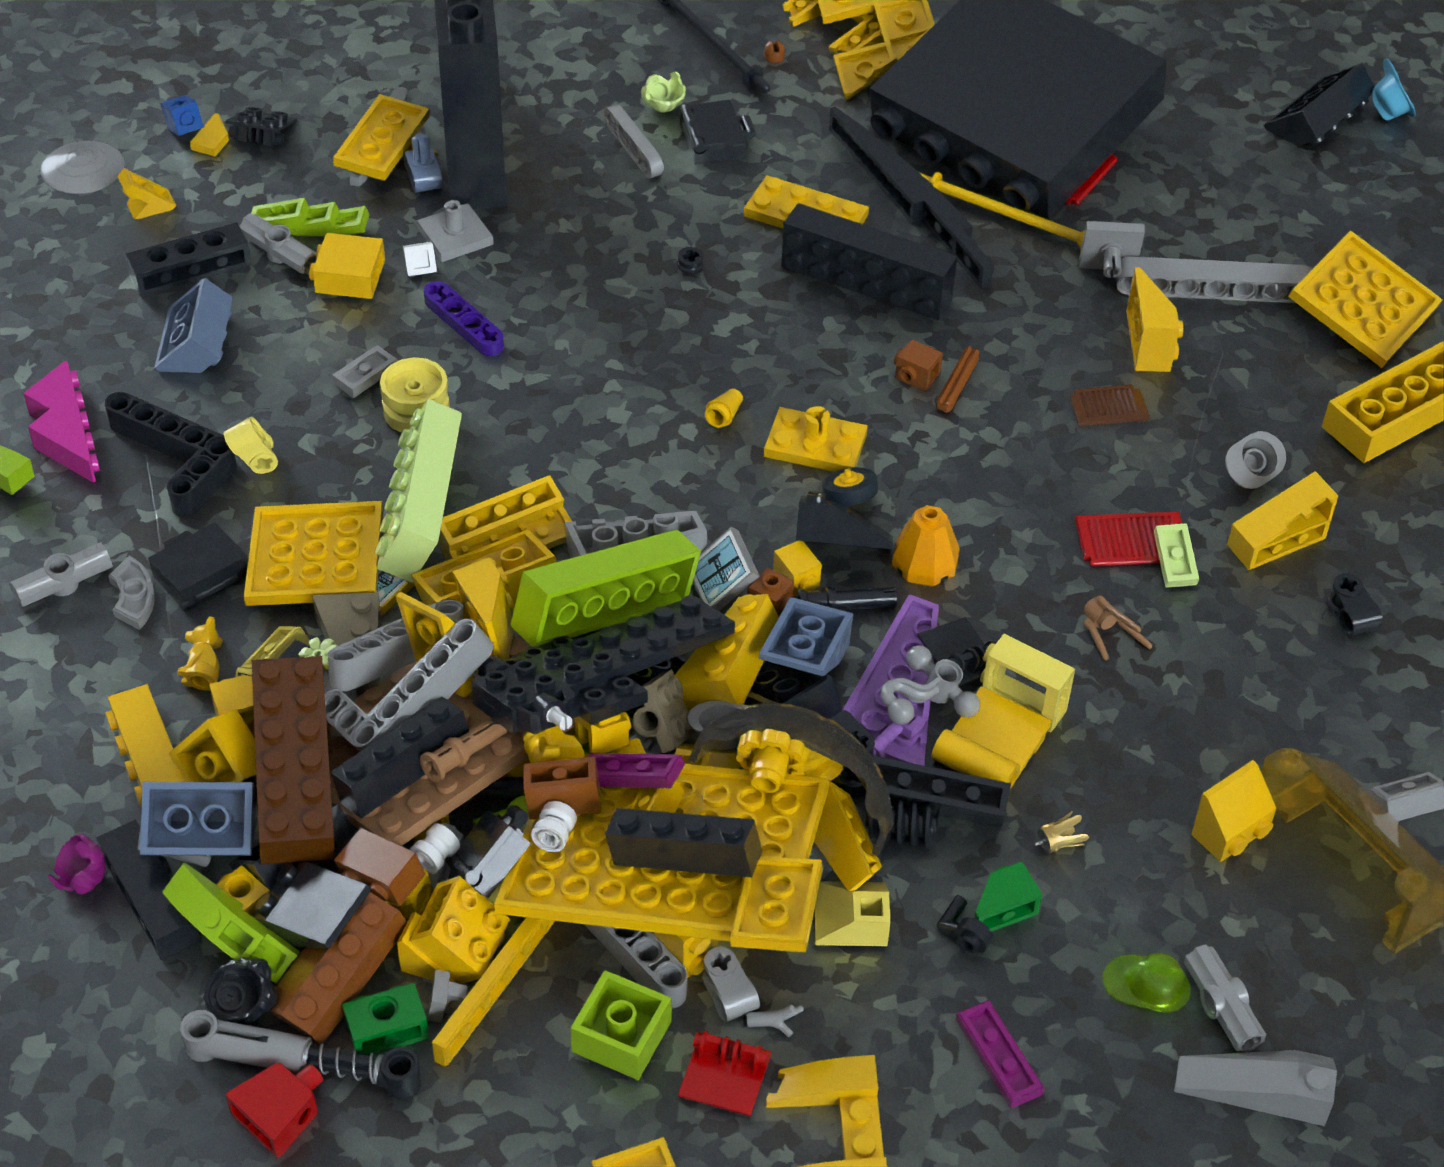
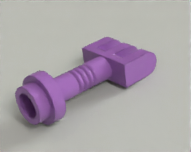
M887 711L884 714L883 722L889 726L875 739L873 755L885 758L884 749L900 733L911 740L922 729L925 719L918 716L911 723L898 725L890 720ZM872 759L866 764L871 766Z

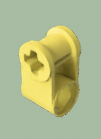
M251 416L224 431L225 441L231 451L239 456L252 471L264 474L272 472L277 467L278 459L272 451L273 439L254 417Z

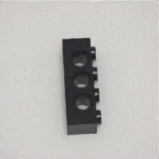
M237 222L126 253L129 273L140 297L252 265L248 242Z

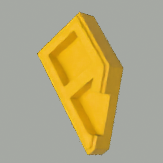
M215 113L190 142L191 150L216 157L228 143V133L219 114Z

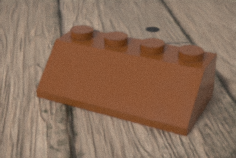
M369 892L330 949H303L276 986L277 1004L268 1012L304 1036L311 1037L312 1041L318 1045L324 1044L344 1016L342 1004L350 1002L359 995L401 936L407 924L401 912Z

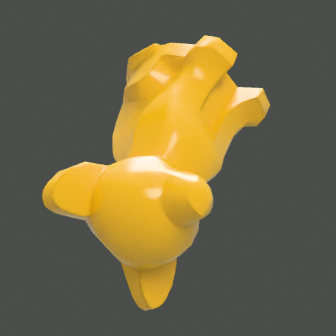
M211 616L208 617L206 624L199 625L193 631L186 632L185 639L193 646L189 650L187 664L184 667H179L177 675L183 676L181 683L184 686L204 691H210L209 684L218 681L219 661L213 649L217 650L223 643V638L219 637L216 631L215 619Z

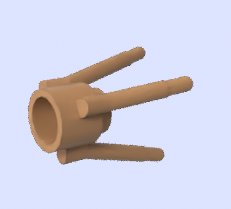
M1096 596L1085 605L1084 614L1088 618L1083 624L1090 631L1103 660H1108L1109 655L1097 628L1109 629L1115 623L1146 648H1152V644L1139 633L1141 627L1113 607L1103 596Z

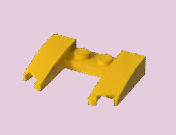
M788 0L783 4V10L789 11L791 14L789 23L792 27L821 15L817 0ZM875 12L851 17L859 24L829 45V51L832 53H837L838 51L847 52L883 43Z
M875 1055L820 1060L779 1070L778 1078L783 1081L776 1094L768 1093L766 1108L839 1105L844 1160L799 1167H887L886 1157H884L878 1107V1080Z

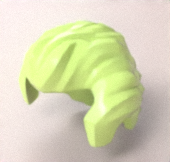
M677 71L670 73V80H666L658 75L649 76L646 85L642 87L641 91L644 103L663 113L677 109L682 104L686 93V87L683 85L680 74Z

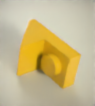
M125 168L118 174L117 177L123 187L122 191L130 198L127 206L134 219L167 212L176 207L167 188Z

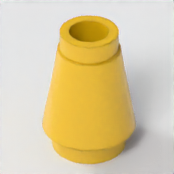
M733 388L729 389L707 403L705 418L710 425L721 428L728 426L732 422L743 401L740 391Z

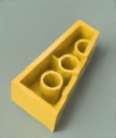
M748 594L738 597L724 614L735 621V633L697 648L674 675L682 684V698L687 709L691 710L698 704L717 700L733 704H744L764 660L759 659V653L779 619L768 594Z

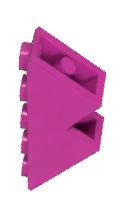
M64 361L23 393L29 415L37 419L28 426L34 449L94 483L96 482L94 472H98L100 469L96 453L89 454V451L95 450L91 432H84V430L90 429L86 411H79V409L85 408L81 390H74L75 388H80L76 370L70 371L68 362Z

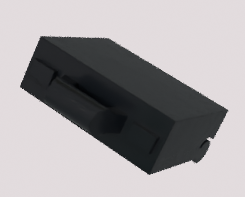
M730 99L692 105L685 103L680 106V126L695 165L745 158V149L748 146L746 139L753 138L756 130L748 115L736 116Z
M216 523L194 534L184 531L163 543L165 549L148 557L153 577L174 598L182 610L246 577L248 556Z
M516 805L508 807L503 816L499 814L495 816L487 810L462 841L459 850L452 857H446V863L468 884L486 898H489L531 844L522 837L524 833L520 830L527 823L528 814Z

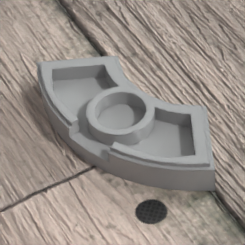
M129 555L108 575L110 583L120 593L119 601L112 610L115 618L140 630L152 613L155 594L148 571L138 560Z

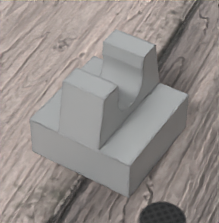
M435 970L430 990L427 1021L442 1023L444 1013L453 1014L466 997L467 986L450 982V972Z

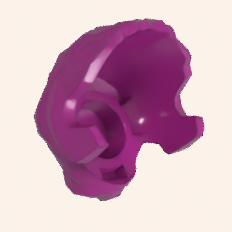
M79 833L70 837V840L62 846L56 857L54 871L58 878L49 874V880L59 890L76 891L78 894H85L93 890L95 885L102 881L106 870L103 851L98 844L85 834Z

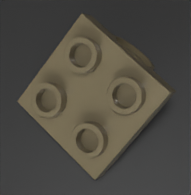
M671 669L659 673L642 686L648 690V702L639 708L633 716L635 730L645 737L656 736L662 753L676 749L695 733V730L688 723L690 710L686 708L682 698V684L674 676ZM648 711L653 712L657 716L658 724H654L649 720Z

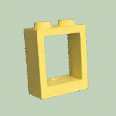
M1003 634L996 644L991 643L984 654L983 661L986 662V667L980 677V682L983 683L982 687L1052 720V725L1048 729V732L1051 733L1067 712L1075 668ZM1006 668L1046 687V693L1043 694L1006 675Z

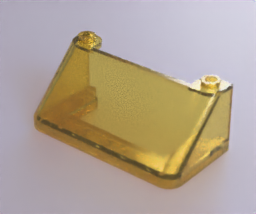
M1282 748L1265 757L1261 773L1275 803V813L1282 815L1285 823L1326 801L1399 874L1394 887L1395 892L1404 902L1387 911L1382 920L1389 926L1382 942L1393 954L1444 923V866L1342 766L1334 761L1293 748Z

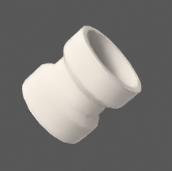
M551 801L544 805L539 816L540 820L536 822L532 830L531 838L539 848L548 852H559L565 847L569 838L568 833L572 831L577 815L569 805L559 801Z
M435 823L427 830L426 838L417 841L410 850L416 853L423 869H427L428 873L436 874L443 867L444 859L452 857L459 850L460 842L451 830L442 824Z

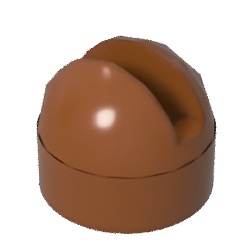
M775 40V42L769 41L764 48V59L770 63H779L784 60V45L779 40Z

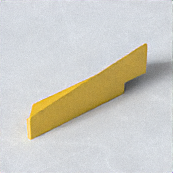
M828 781L829 790L814 842L846 889L855 891L870 879L882 865L850 794L831 781Z

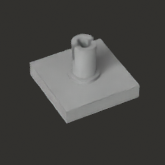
M451 200L444 204L445 211L417 220L419 232L427 242L433 243L434 252L441 262L493 245L492 234L469 203L460 205V202Z
M1086 221L1079 257V268L1103 269V274L1109 278L1111 270H1113V278L1119 277L1122 274L1121 258L1140 256L1145 225L1138 223Z

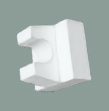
M432 242L403 246L408 276L437 272Z

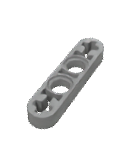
M616 104L606 107L604 109V118L609 130L645 176L653 178L664 173V166L661 156L622 106Z

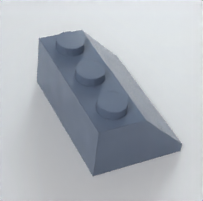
M204 278L168 308L154 369L158 372L202 373L210 365L215 366L223 355L221 349L223 341L227 336L226 326L232 314L230 308L233 297Z
M143 782L140 855L251 856L256 826L257 787L253 783Z

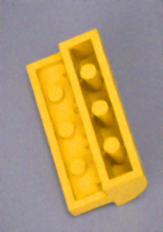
M548 475L443 517L438 542L447 561L528 529L550 549L566 542L565 522H571L572 520L564 508L563 496L551 476Z

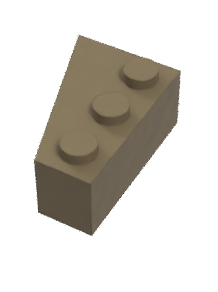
M379 593L312 595L318 627L321 629L324 639L334 640L337 646L382 627ZM380 678L358 687L357 695L363 694L369 688L379 686Z

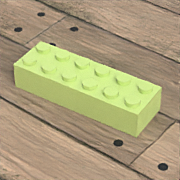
M430 399L426 400L422 409L416 408L410 421V429L405 428L399 438L398 446L402 447V449L399 450L395 458L394 467L397 470L394 472L389 484V488L393 489V492L390 493L385 504V510L389 512L385 515L380 527V532H383L384 536L380 538L375 554L379 555L377 569L412 583L411 574L422 569L439 540L462 416L461 412Z

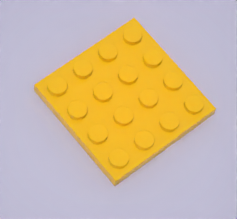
M1351 230L1293 288L1288 296L1381 368L1443 301L1442 298Z
M382 501L255 507L244 590L245 605L313 603L312 595L377 593L379 575L377 564L379 555L375 554V551L382 536V532H380L383 521Z

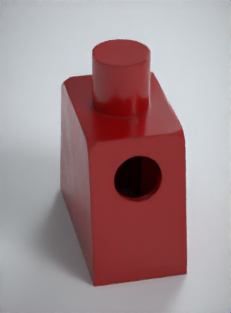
M275 1063L230 1090L225 1095L230 1114L278 1159L316 1116L318 1110L312 1090L324 1080L320 1072L312 1064H308L294 1076L284 1065Z

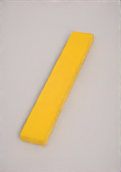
M528 917L524 919L432 1041L434 1061L444 1067L450 1064L555 921Z

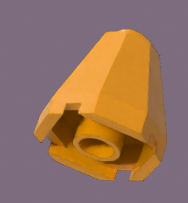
M926 505L917 509L897 537L892 566L896 570L899 568L902 571V577L907 582L935 586L941 583V578L948 576L947 579L955 576L960 548L949 518L940 507Z

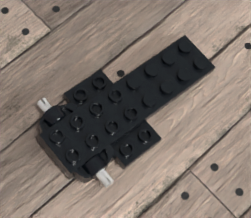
M688 596L682 598L681 601L658 607L654 611L639 617L629 618L626 622L613 627L603 628L600 632L584 638L573 640L567 635L559 636L538 647H529L525 651L511 656V659L503 660L499 656L490 655L473 673V705L491 717L493 723L502 725L512 734L522 730L535 735L555 726H558L561 730L569 729L572 719L581 717L590 725H593L648 702V690L627 677L628 675L734 634L735 621L704 603L699 598Z

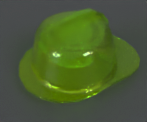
M1157 952L1147 954L1146 956L1123 955L1116 957L1107 964L1103 972V984L1107 992L1116 1000L1129 1005L1169 1013L1181 1009L1186 1005L1190 997V983L1180 964L1173 957L1164 953Z

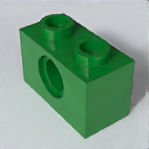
M415 982L408 985H396L387 991L374 995L359 996L350 1002L342 1004L345 1024L353 1050L356 1049V1054L370 1056L373 1053V1055L397 1047L429 1039L427 1018ZM382 1017H391L387 1020H379Z

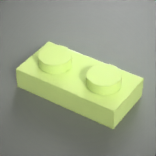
M1187 523L1156 526L1154 537L1165 588L1197 585L1199 575Z

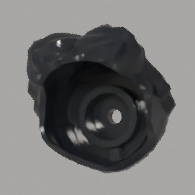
M242 957L220 965L210 976L204 989L203 999L207 1010L217 1020L250 1025L263 1013L275 1007L277 1004V992L271 984L272 974L268 962L265 959ZM226 996H230V997H231V1001H230V1002L226 1001V999H225Z

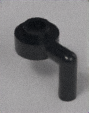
M956 895L937 922V930L940 933L956 937L959 946L965 951L982 953L993 940V934L983 922L972 917H965L960 923L956 922L968 904L964 897Z

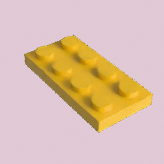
M379 94L334 155L333 166L385 181L403 156V153L412 143V138L420 132L429 119L430 108Z
M766 175L744 207V217L782 229L784 221L798 203L860 224L864 223L869 213L868 206Z

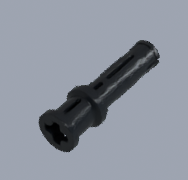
M828 586L824 590L805 591L804 588H799L797 591V599L838 610L896 608L897 606L895 587L842 591Z

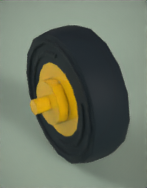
M860 467L846 468L828 475L823 480L822 491L827 493V498H832L844 506L857 505L870 500L878 493V480L876 474L870 469Z

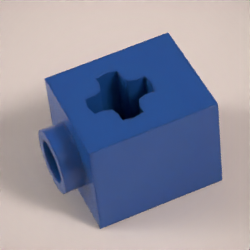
M187 95L160 103L167 128L176 135L180 136L204 127L197 102Z

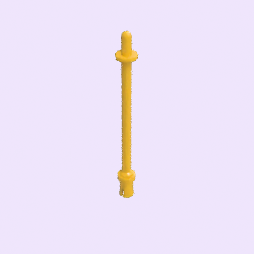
M937 172L933 177L920 173L939 192L1077 242L1081 250L1085 230L1081 232L949 184L942 181V173Z

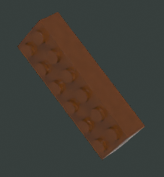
M322 656L251 660L261 864L334 859V834Z

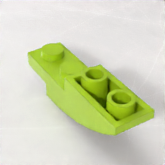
M185 862L162 892L171 904L197 930L234 960L242 957L265 959L271 968V981L276 984L300 953L298 949L242 910L243 904Z

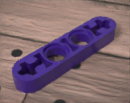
M433 281L425 285L423 289L425 305L477 351L486 356H495L503 351L502 331L450 286L440 281ZM451 308L461 309L458 313L448 312ZM471 323L480 325L477 328L471 329L465 327L467 324Z

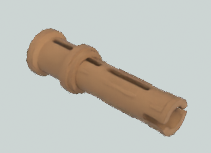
M490 718L459 738L450 737L446 739L443 746L434 752L422 754L420 757L422 769L429 779L439 782L444 779L445 773L455 767L461 768L465 766L469 761V756L509 731L502 725L493 723Z

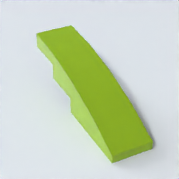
M305 197L253 206L251 214L258 215L272 225L288 227L291 235L325 236L326 233L344 235L364 233L369 218L366 206L339 210L335 202L309 206Z

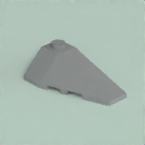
M1299 1050L1180 1056L1174 1092L1325 1126L1334 1104L1337 1069L1333 1058Z

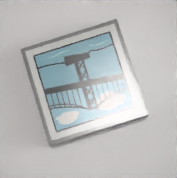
M731 526L700 554L694 575L693 584L700 600L718 611L760 577L739 530Z

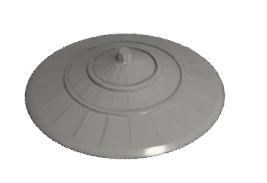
M77 141L52 151L42 163L41 176L49 187L57 191L69 194L91 193L114 183L118 179V174L125 167V160L117 148L107 143Z

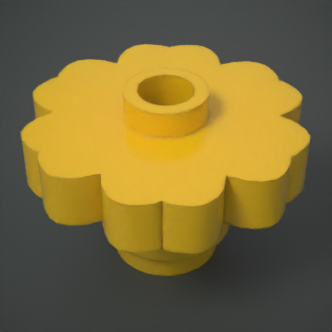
M765 729L761 733L756 730H749L746 734L740 736L736 760L742 768L750 770L751 784L755 789L766 793H773L778 791L779 787L784 783L786 774L800 776L804 774L809 751L805 748L802 741L790 739L789 734L786 732Z

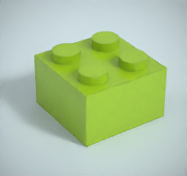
M604 970L570 1028L571 1052L639 1080L672 1022V998Z

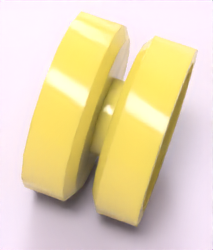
M416 357L401 359L389 365L382 373L380 389L383 399V414L385 421L392 429L401 433L405 428L409 430L416 408L422 409L427 399L450 408L448 379L445 370L438 363Z

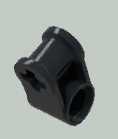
M1348 573L1336 576L1333 582L1334 591L1328 596L1327 606L1339 622L1343 633L1351 637L1379 629L1383 622L1381 611L1364 588L1361 580L1355 575Z

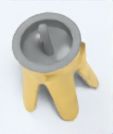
M1071 811L1057 822L1043 825L1038 829L1040 841L1035 842L1034 845L1041 844L1047 854L1057 852L1060 848L1085 845L1083 841L1089 839L1087 834L1071 835L1075 832L1074 826L1081 822L1082 816L1076 815L1069 818L1073 813Z

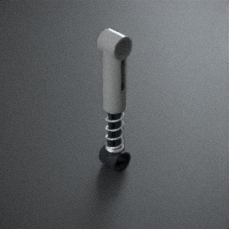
M206 1010L190 1012L183 1018L180 1024V1032L186 1054L197 1062H206L217 1058L269 1068L275 1063H281L292 1073H298L308 1064H312L323 1075L334 1072L340 1078L350 1075L354 1076L356 1081H360L362 1078L370 1079L372 1084H378L379 1087L385 1089L390 1097L397 1100L413 1097L421 1087L418 1057L412 1050L405 1047H397L391 1049L385 1055L380 1054L373 1057V1053L370 1056L356 1054V1049L351 1053L340 1051L339 1046L337 1050L324 1048L323 1043L320 1044V1047L314 1046L311 1037L217 1020L211 1012ZM207 1034L204 1037L196 1038L199 1035ZM401 1071L408 1072L402 1076L395 1075Z

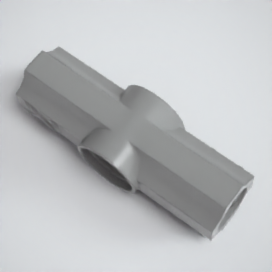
M251 213L243 218L239 227L245 238L265 250L271 262L285 263L299 273L309 275L311 263H315L317 259L316 252L292 238L288 227L272 225L258 215Z
M100 542L70 556L65 553L53 554L44 561V567L9 582V585L19 606L24 607L51 594L57 596L70 595L76 591L80 581L112 568L113 565L106 548Z
M1205 944L1196 947L1190 954L1186 955L1184 964L1200 989L1201 1003L1206 1014L1211 1019H1218L1235 1050L1246 1053L1263 1043L1266 1033L1249 1007V996L1245 985L1238 977H1231L1214 947H1209Z

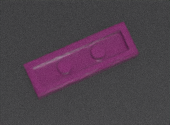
M590 753L588 756L595 757L600 787L672 788L685 765L681 755Z
M990 1000L956 1014L957 1023L1010 1109L1043 1095L1044 1086Z

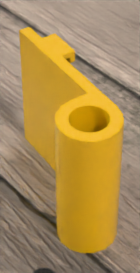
M981 686L976 693L980 700L978 713L969 718L961 716L952 731L945 729L934 745L931 758L962 774L1011 783V789L1033 753L1036 754L1043 743L1045 735L1052 725V720Z

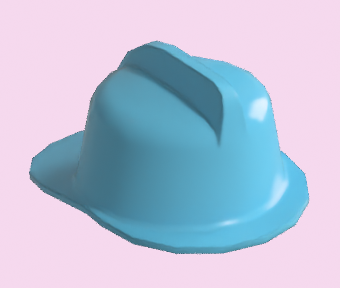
M1386 58L1383 60L1385 77L1374 87L1372 92L1373 104L1386 121L1405 113L1410 117H1414V106L1404 91L1394 66Z

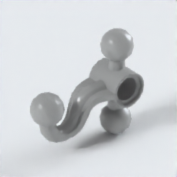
M917 645L912 647L906 656V663L910 669L917 672L923 671L928 676L924 685L909 679L896 678L886 681L881 687L880 695L882 702L888 708V717L898 725L907 724L913 719L914 707L910 701L904 698L897 699L894 692L916 703H924L928 700L936 703H945L951 698L954 701V709L957 714L966 718L975 716L980 709V700L977 695L970 691L963 692L958 687L963 679V672L960 666L948 659H942L934 664L931 652L924 646Z

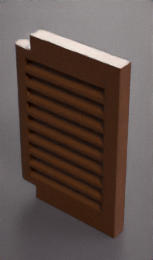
M1132 384L1073 390L1074 395H1070L1069 398L1079 427L1146 421L1150 417L1140 389H1134Z

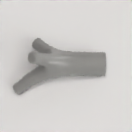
M789 1004L785 1008L774 1011L748 1012L747 1026H771L780 1029L787 1037H790L793 1031L787 1027L784 1020L803 1012L804 1009L802 1005L794 1007L792 1004Z

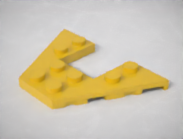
M817 0L824 24L875 12L884 41L883 43L833 55L845 101L883 76L935 25L927 0Z

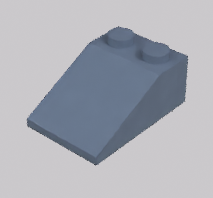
M790 597L762 647L759 659L824 676L840 664L850 644L853 613Z

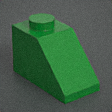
M1023 862L1011 866L1003 865L990 873L974 918L983 922L991 932L1039 914L1043 894Z

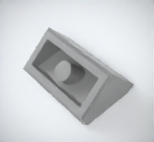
M1431 772L1375 786L1370 789V795L1385 819L1390 823L1444 809V781Z

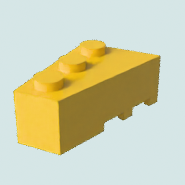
M1315 471L1234 522L1231 526L1227 546L1245 567L1251 570L1324 540L1328 533L1338 495Z

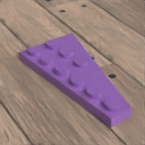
M910 594L908 595L843 710L850 712L874 739L889 726L883 722L884 714L888 711L880 695L881 687L884 683L891 679L905 678L924 685L928 678L923 671L917 672L910 669L906 663V656L912 647L917 645L924 646L917 637L918 633L937 627L938 604ZM894 692L897 699L904 698L912 703L914 707L912 721L920 716L925 719V724L911 740L900 733L884 749L885 758L924 766L930 700L924 703H916Z

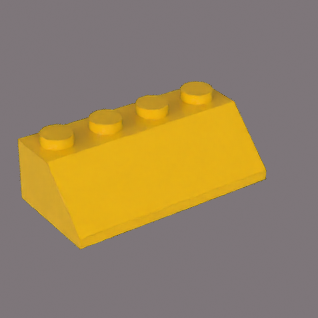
M527 529L413 573L411 576L422 602L427 606L443 600L461 602L452 571L490 557L496 568H503L509 583L504 589L506 593L510 594L515 605L523 571L556 563L555 555Z

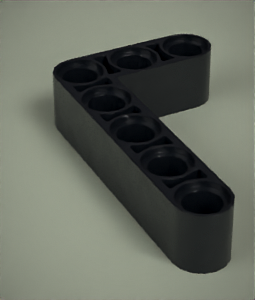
M125 392L112 393L105 399L109 426L113 431L185 463L167 483L170 506L175 515L187 517L196 513L237 469L235 454L227 445L224 435Z

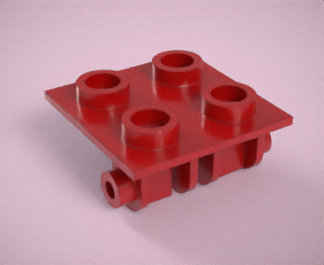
M706 1030L700 1033L696 1032L693 1041V1047L695 1048L678 1097L751 1117L772 1051L763 1049L761 1045L755 1047L741 1043L739 1039L733 1041L728 1036L722 1038L711 1035Z

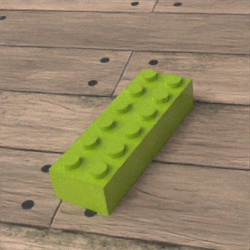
M676 529L523 571L510 626L532 647H538L559 636L567 635L572 638L625 622L629 618L639 617L652 612L658 607L681 601L682 598L689 596L702 550Z

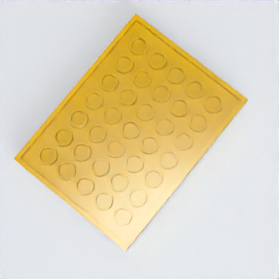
M692 764L684 765L676 779L684 789V796L675 813L754 819L762 847L761 856L809 859L829 790L828 778L786 774L785 781L778 791L766 793L752 786V779L749 775L750 770ZM600 787L601 812L577 815L576 823L572 831L568 833L569 838L565 847L559 852L545 851L533 842L531 833L536 822L540 819H528L522 837L531 844L505 876L494 906L496 914L730 941L744 877L614 865L605 832L616 809H630L640 788Z

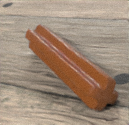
M969 346L964 349L936 400L938 411L948 413L952 410L979 360L978 355L980 352L977 348L973 349Z

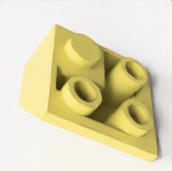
M820 881L814 910L815 945L888 946L890 900L889 890L885 882H865L855 891H849L840 881Z

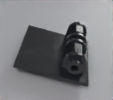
M247 107L246 110L236 113L235 116L226 120V123L233 124L228 130V135L233 137V140L254 143L256 139L257 144L261 145L263 143V145L277 147L284 143V135L280 134V130L296 122L297 118L288 117L286 112L274 111L269 114L263 113L261 108Z
M966 617L917 634L924 647L928 648L935 663L942 659H948L960 666L963 672V679L958 686L981 677L986 667V662L983 661L984 654L991 643H997L991 640L984 644Z

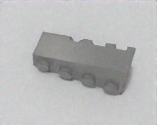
M697 511L655 514L651 520L629 516L625 517V522L605 523V519L592 520V525L577 526L576 521L565 522L567 551L570 558L676 529L702 550L701 553L708 547L707 530Z

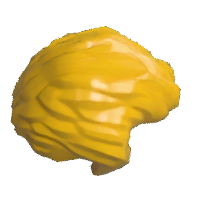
M558 726L535 735L528 732L523 735V746L531 763L585 758L582 745L576 737L565 734Z

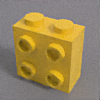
M326 233L323 243L318 244L317 259L315 263H311L309 278L314 281L315 293L372 299L385 263L383 239Z
M461 876L437 883L409 942L442 970L450 972V976L459 984L479 980L490 966L496 949L504 941V932L510 918L506 915L496 914L495 906Z

